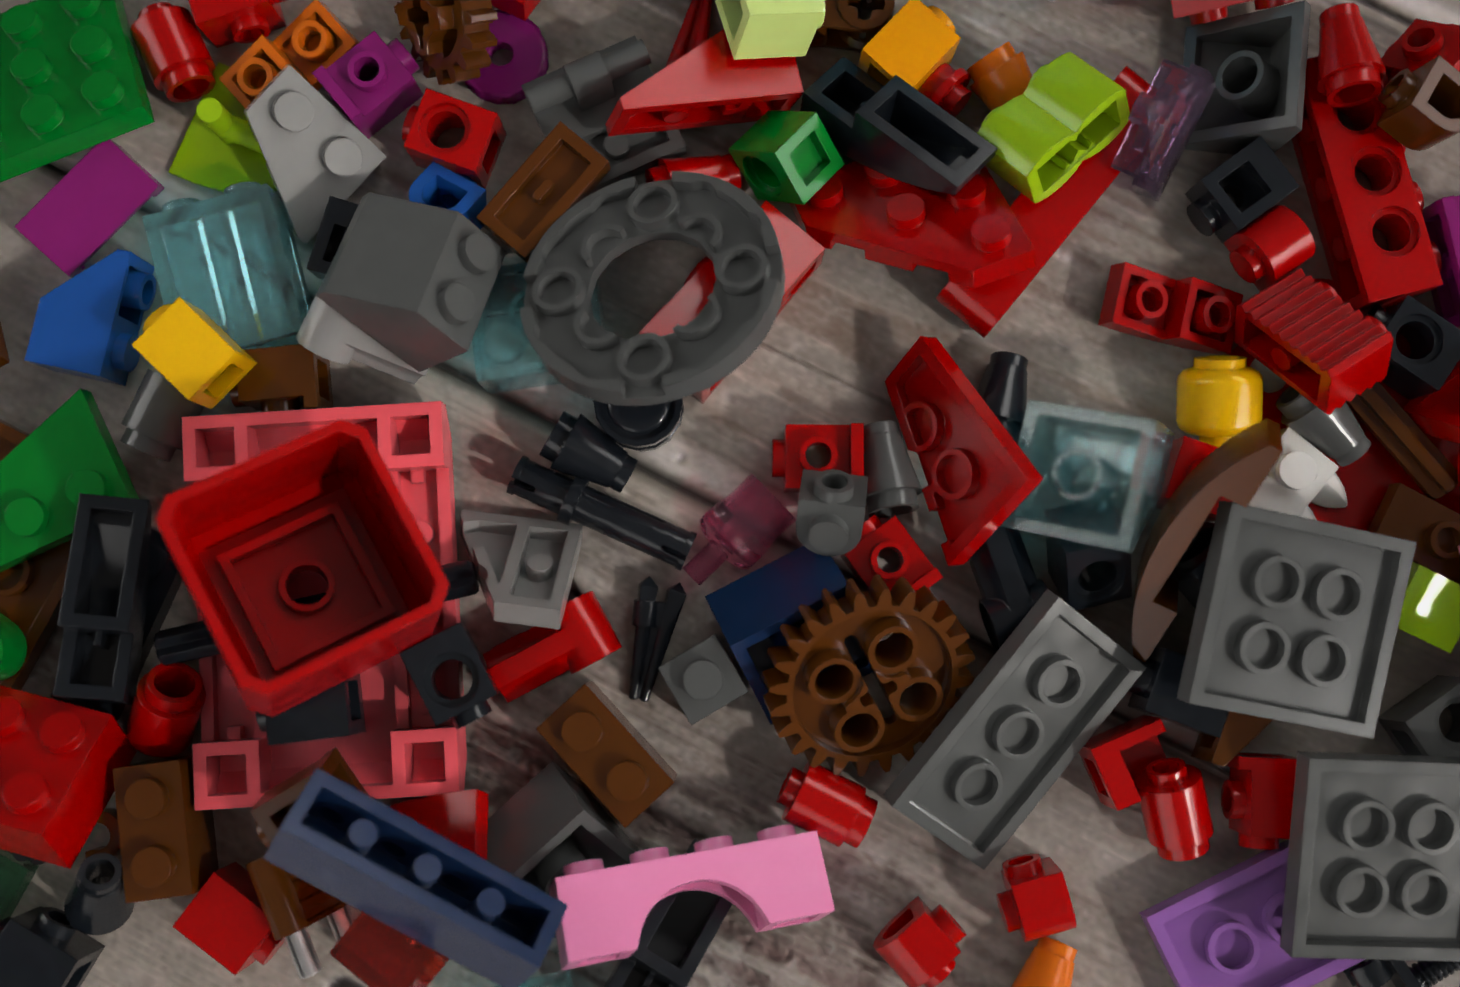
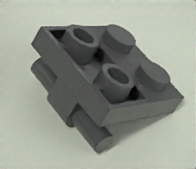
M632 36L603 50L595 51L563 65L562 68L521 85L544 138L561 121L609 161L611 170L590 194L620 180L645 173L646 169L656 167L659 159L679 158L687 154L686 144L679 129L608 136L605 124L619 98L653 76L649 66L651 59L643 40H637L636 36Z

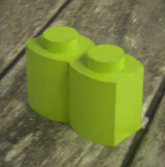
M1067 52L1057 57L1049 64L1041 66L1032 75L1022 95L1009 100L1002 106L996 107L983 120L977 134L997 147L995 156L986 166L1032 202L1038 203L1057 191L1074 174L1083 160L1094 156L1104 149L1128 123L1131 116L1126 90L1072 52Z

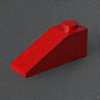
M723 29L622 95L605 124L608 136L757 122L768 110L790 111L804 92L796 58L780 57L734 60Z

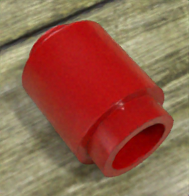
M158 2L143 8L139 12L138 18L132 24L130 33L154 86L159 91L165 92L170 101L176 103L193 101L208 94L216 84L213 77L215 64L191 12L185 7L173 6L168 2Z
M180 662L170 665L158 664L140 679L126 725V736L135 749L153 757H171L188 748L192 742L206 698L202 679L195 669Z
M1162 758L1149 763L1146 766V770L1135 780L1136 789L1142 800L1139 803L1149 843L1157 848L1160 857L1169 861H1189L1203 856L1210 849L1209 839L1214 833L1201 771L1193 765L1186 764L1184 760L1179 758Z
M807 762L802 771L792 766L776 799L777 803L785 806L782 820L807 832L817 830L819 838L837 847L841 846L843 842L854 848L860 845L872 823L878 805L877 800L865 795L866 787L841 775L833 774L831 770L821 765L813 768L809 762Z

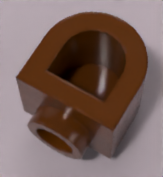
M1440 55L1413 72L1409 69L1400 71L1386 84L1378 97V101L1385 105L1386 109L1377 125L1400 144L1411 150L1422 151L1429 149L1460 132V72Z

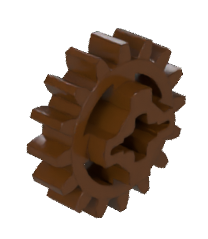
M402 0V2H397V5L394 6L399 25L404 26L400 32L401 39H410L413 45L411 56L416 62L423 61V75L426 78L437 77L439 85L478 79L481 77L480 68L490 67L492 62L486 48L497 46L498 41L489 30V23H493V21L498 19L497 12L492 9L491 0Z

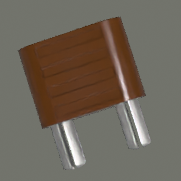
M264 856L245 864L275 941L284 938L300 979L312 977L322 969L306 927L326 916L342 954H349L362 946V940L347 903L263 859Z

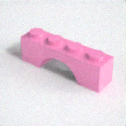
M787 824L757 832L758 841L734 845L732 836H718L694 843L695 852L670 857L668 847H656L630 854V864L604 868L603 859L599 858L565 865L563 867L564 876L555 877L549 887L550 896L568 905L556 931L561 970L628 958L638 949L642 927L652 907L662 899L684 891L709 892L728 900L745 915L756 933L814 922L834 912L835 908L817 830L796 834L795 826Z

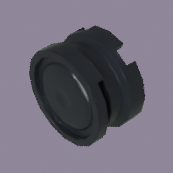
M682 398L666 403L645 406L613 405L593 400L596 419L607 436L620 447L639 452L655 450L669 442L679 426H681L684 414Z

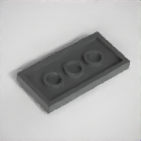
M1047 589L883 795L892 807L985 870L1147 667L1059 596Z

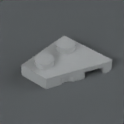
M286 64L244 110L254 138L258 142L265 158L275 188L278 189L291 220L293 231L305 244L319 231L329 197L333 196L347 200L386 158V155L290 64Z
M462 509L460 514V535L470 561L475 565L477 578L493 621L552 629L561 628L582 545L583 525L570 523L568 526L559 521Z

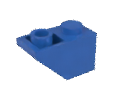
M118 249L42 296L39 300L24 360L55 372L126 386L128 374L136 368L141 355L131 344L139 337L138 334L144 311H147L152 306L156 295V279L153 275L155 267L130 251Z

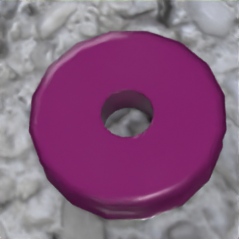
M495 10L498 19L493 21V23H489V30L497 38V46L487 47L486 50L491 62L495 52L500 49L510 50L513 53L512 60L502 66L492 62L490 67L480 68V78L464 82L466 87L482 100L496 105L515 104L526 99L521 85L546 75L549 68L548 49L539 27L529 18L523 21L502 10Z

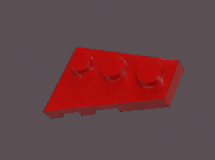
M920 336L884 382L907 449L917 452L928 486L923 488L922 492L929 512L937 511L947 538V541L941 544L947 565H964L1039 485L1043 477L936 337Z

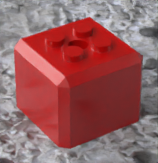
M342 419L166 495L155 520L170 557L248 709L271 717L430 638L450 585L366 427ZM302 571H313L320 574L328 586L325 596L320 601L310 605H303L293 601L289 597L286 588L289 580L295 574Z

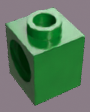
M768 110L728 149L757 200L804 205L844 165L817 112Z

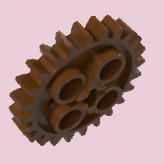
M874 575L868 592H861L851 578L847 579L845 597L837 600L825 588L821 590L823 608L815 611L804 604L798 606L800 614L805 621L801 627L790 624H782L780 626L788 646H772L768 648L767 652L775 668L762 671V677L769 692L763 695V699L771 715L770 718L780 738L785 737L791 753L797 755L804 752L810 766L816 768L826 759L833 774L839 775L847 763L851 761L860 777L864 776L867 772L870 761L878 760L886 773L891 769L893 755L901 753L908 762L915 755L913 745L919 741L924 744L932 734L931 731L948 714V709L952 708L963 695L958 688L969 686L975 680L965 666L975 660V655L965 642L969 635L957 619V616L944 600L938 602L928 587L923 586L915 592L906 578L900 577L890 591L881 576ZM893 633L886 640L880 641L884 636ZM849 635L855 636L861 651L870 664V669L893 710V714L889 718H883L845 646L844 640ZM835 664L829 670L820 673V671H822L827 666Z

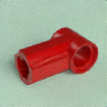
M589 591L567 602L560 629L534 626L496 645L493 649L484 653L483 657L494 684L502 693L507 703L567 671H570L572 675L619 650L622 648V645L594 592Z

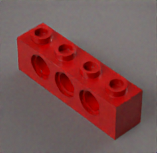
M1318 56L1308 58L1302 130L1291 140L1337 294L1340 295L1343 303L1350 302L1353 310L1365 311L1377 304L1380 306L1388 305L1406 295L1415 298L1443 285L1440 275L1442 268L1441 254L1437 245L1429 238L1422 214L1424 208L1423 194L1419 185L1412 181L1404 154L1406 147L1377 125L1386 109V106L1378 101L1380 93L1373 99L1356 106L1333 107L1327 103L1326 95L1321 94L1317 89ZM1387 74L1381 80L1382 90L1388 83ZM1337 111L1346 114L1351 119L1354 131L1341 124ZM1355 169L1363 172L1368 177L1371 190L1363 188L1358 183L1355 177ZM1373 228L1378 229L1385 235L1388 241V251L1379 247L1375 242Z

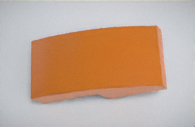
M313 0L274 41L261 35L219 80L244 108L258 96L286 64H290L318 91L322 86L312 72L321 65L325 69L328 68L359 42L324 3L319 0Z

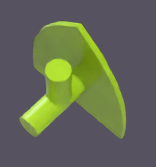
M218 62L213 73L216 84L198 103L194 117L168 173L198 186L228 194H263L277 191L278 189L275 188L260 146L255 140L244 114L245 108L219 80L230 66Z

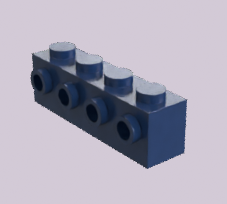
M316 768L263 859L502 987H519L540 969L568 906L541 891L536 886L517 878L481 858L474 852L455 844L419 824L414 819L393 810L357 790L352 785L331 776L319 768Z

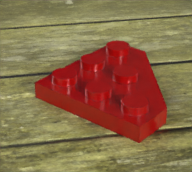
M855 161L843 165L804 205L789 203L801 229L824 248L832 249L835 243H840L864 250L865 259L900 269L913 272L918 264L944 271L949 274V282L970 288H976L1036 267V249L986 166L956 195L923 189L893 179Z

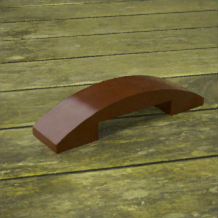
M1266 418L1224 442L1189 473L1161 510L1145 543L1137 570L1132 615L1133 657L1146 663L1177 615L1178 581L1169 578L1219 497L1222 496L1246 508L1282 454L1280 424Z

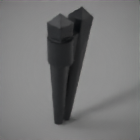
M650 576L639 583L638 599H634L632 616L635 634L629 698L632 700L639 698L643 702L649 701L659 673L658 667L662 664L686 598V593L679 582L667 588L664 601H656L658 586Z

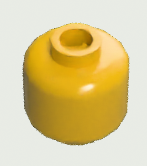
M1236 355L1197 356L1193 358L1192 367H1188L1178 374L1176 384V423L1183 432L1198 436L1199 441L1219 447L1241 431L1262 421L1263 377L1258 370L1247 366V357Z

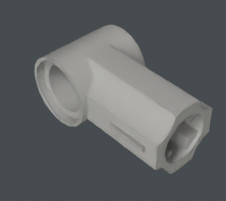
M316 295L295 338L307 350L327 360L340 364H349L352 359L414 385L429 370L428 368L418 372Z

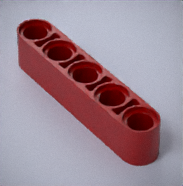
M1125 66L1114 79V82L1126 90L1131 116L1122 131L1100 152L1083 160L1074 174L1052 195L1038 203H1034L1021 193L1010 206L1036 249V267L976 288L948 282L935 298L983 338L988 335L1176 105L1130 67Z

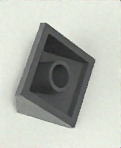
M1306 0L1186 27L1177 146L1179 148L1235 155L1262 136L1275 153L1302 130L1311 5Z

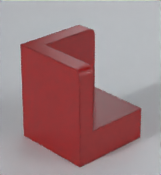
M1145 714L1091 737L1080 750V757L1102 804L1120 811L1142 801L1136 789V778L1146 770V766L1149 763L1167 758L1157 735L1166 731L1161 718Z

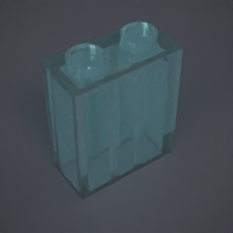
M252 181L236 183L225 188L223 191L224 195L202 201L196 198L172 200L162 206L163 211L142 216L164 305L172 304L178 297L183 298L203 310L243 350L299 344L295 338L311 306V300L290 218L281 197L267 183L262 185Z

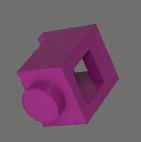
M375 31L370 33L328 68L325 69L321 65L312 72L351 123L368 139L423 96L421 89L412 76L420 69L414 58L397 38H394L386 45ZM377 71H379L378 74H377V76H376L374 79H372V80H370V81H366V80H367L368 78H370L373 74H375Z

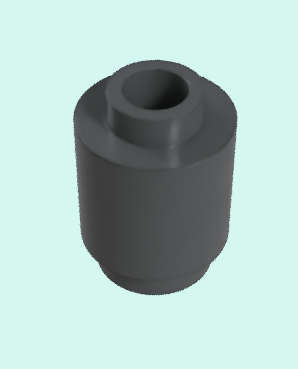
M148 369L121 424L127 428L120 441L146 454L170 462L176 449L183 451L182 417L200 416L204 406L189 401L162 374Z

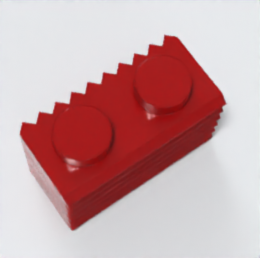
M1302 268L1296 269L1236 306L1234 342L1325 414L1331 415L1336 407L1341 408L1346 401L1351 402L1356 394L1362 395L1366 388L1371 389L1376 382L1381 383L1387 376L1394 341L1390 331L1377 318L1373 316L1363 317L1359 309L1353 310L1350 302L1343 303L1340 295L1328 283L1322 281L1315 283L1311 275L1305 276Z

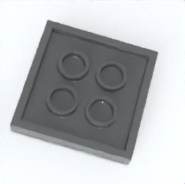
M1219 501L1177 699L1189 704L1373 739L1417 542L1253 506L1245 508L1234 502Z
M1297 751L1280 948L1292 958L1460 962V757Z

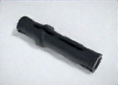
M522 456L511 476L515 479L514 481L511 480L507 487L508 494L517 495L557 513V521L569 526L572 521H575L673 565L675 569L680 571L697 536V533L694 531L685 530L588 486L589 480L580 477L572 479L530 460L527 456Z

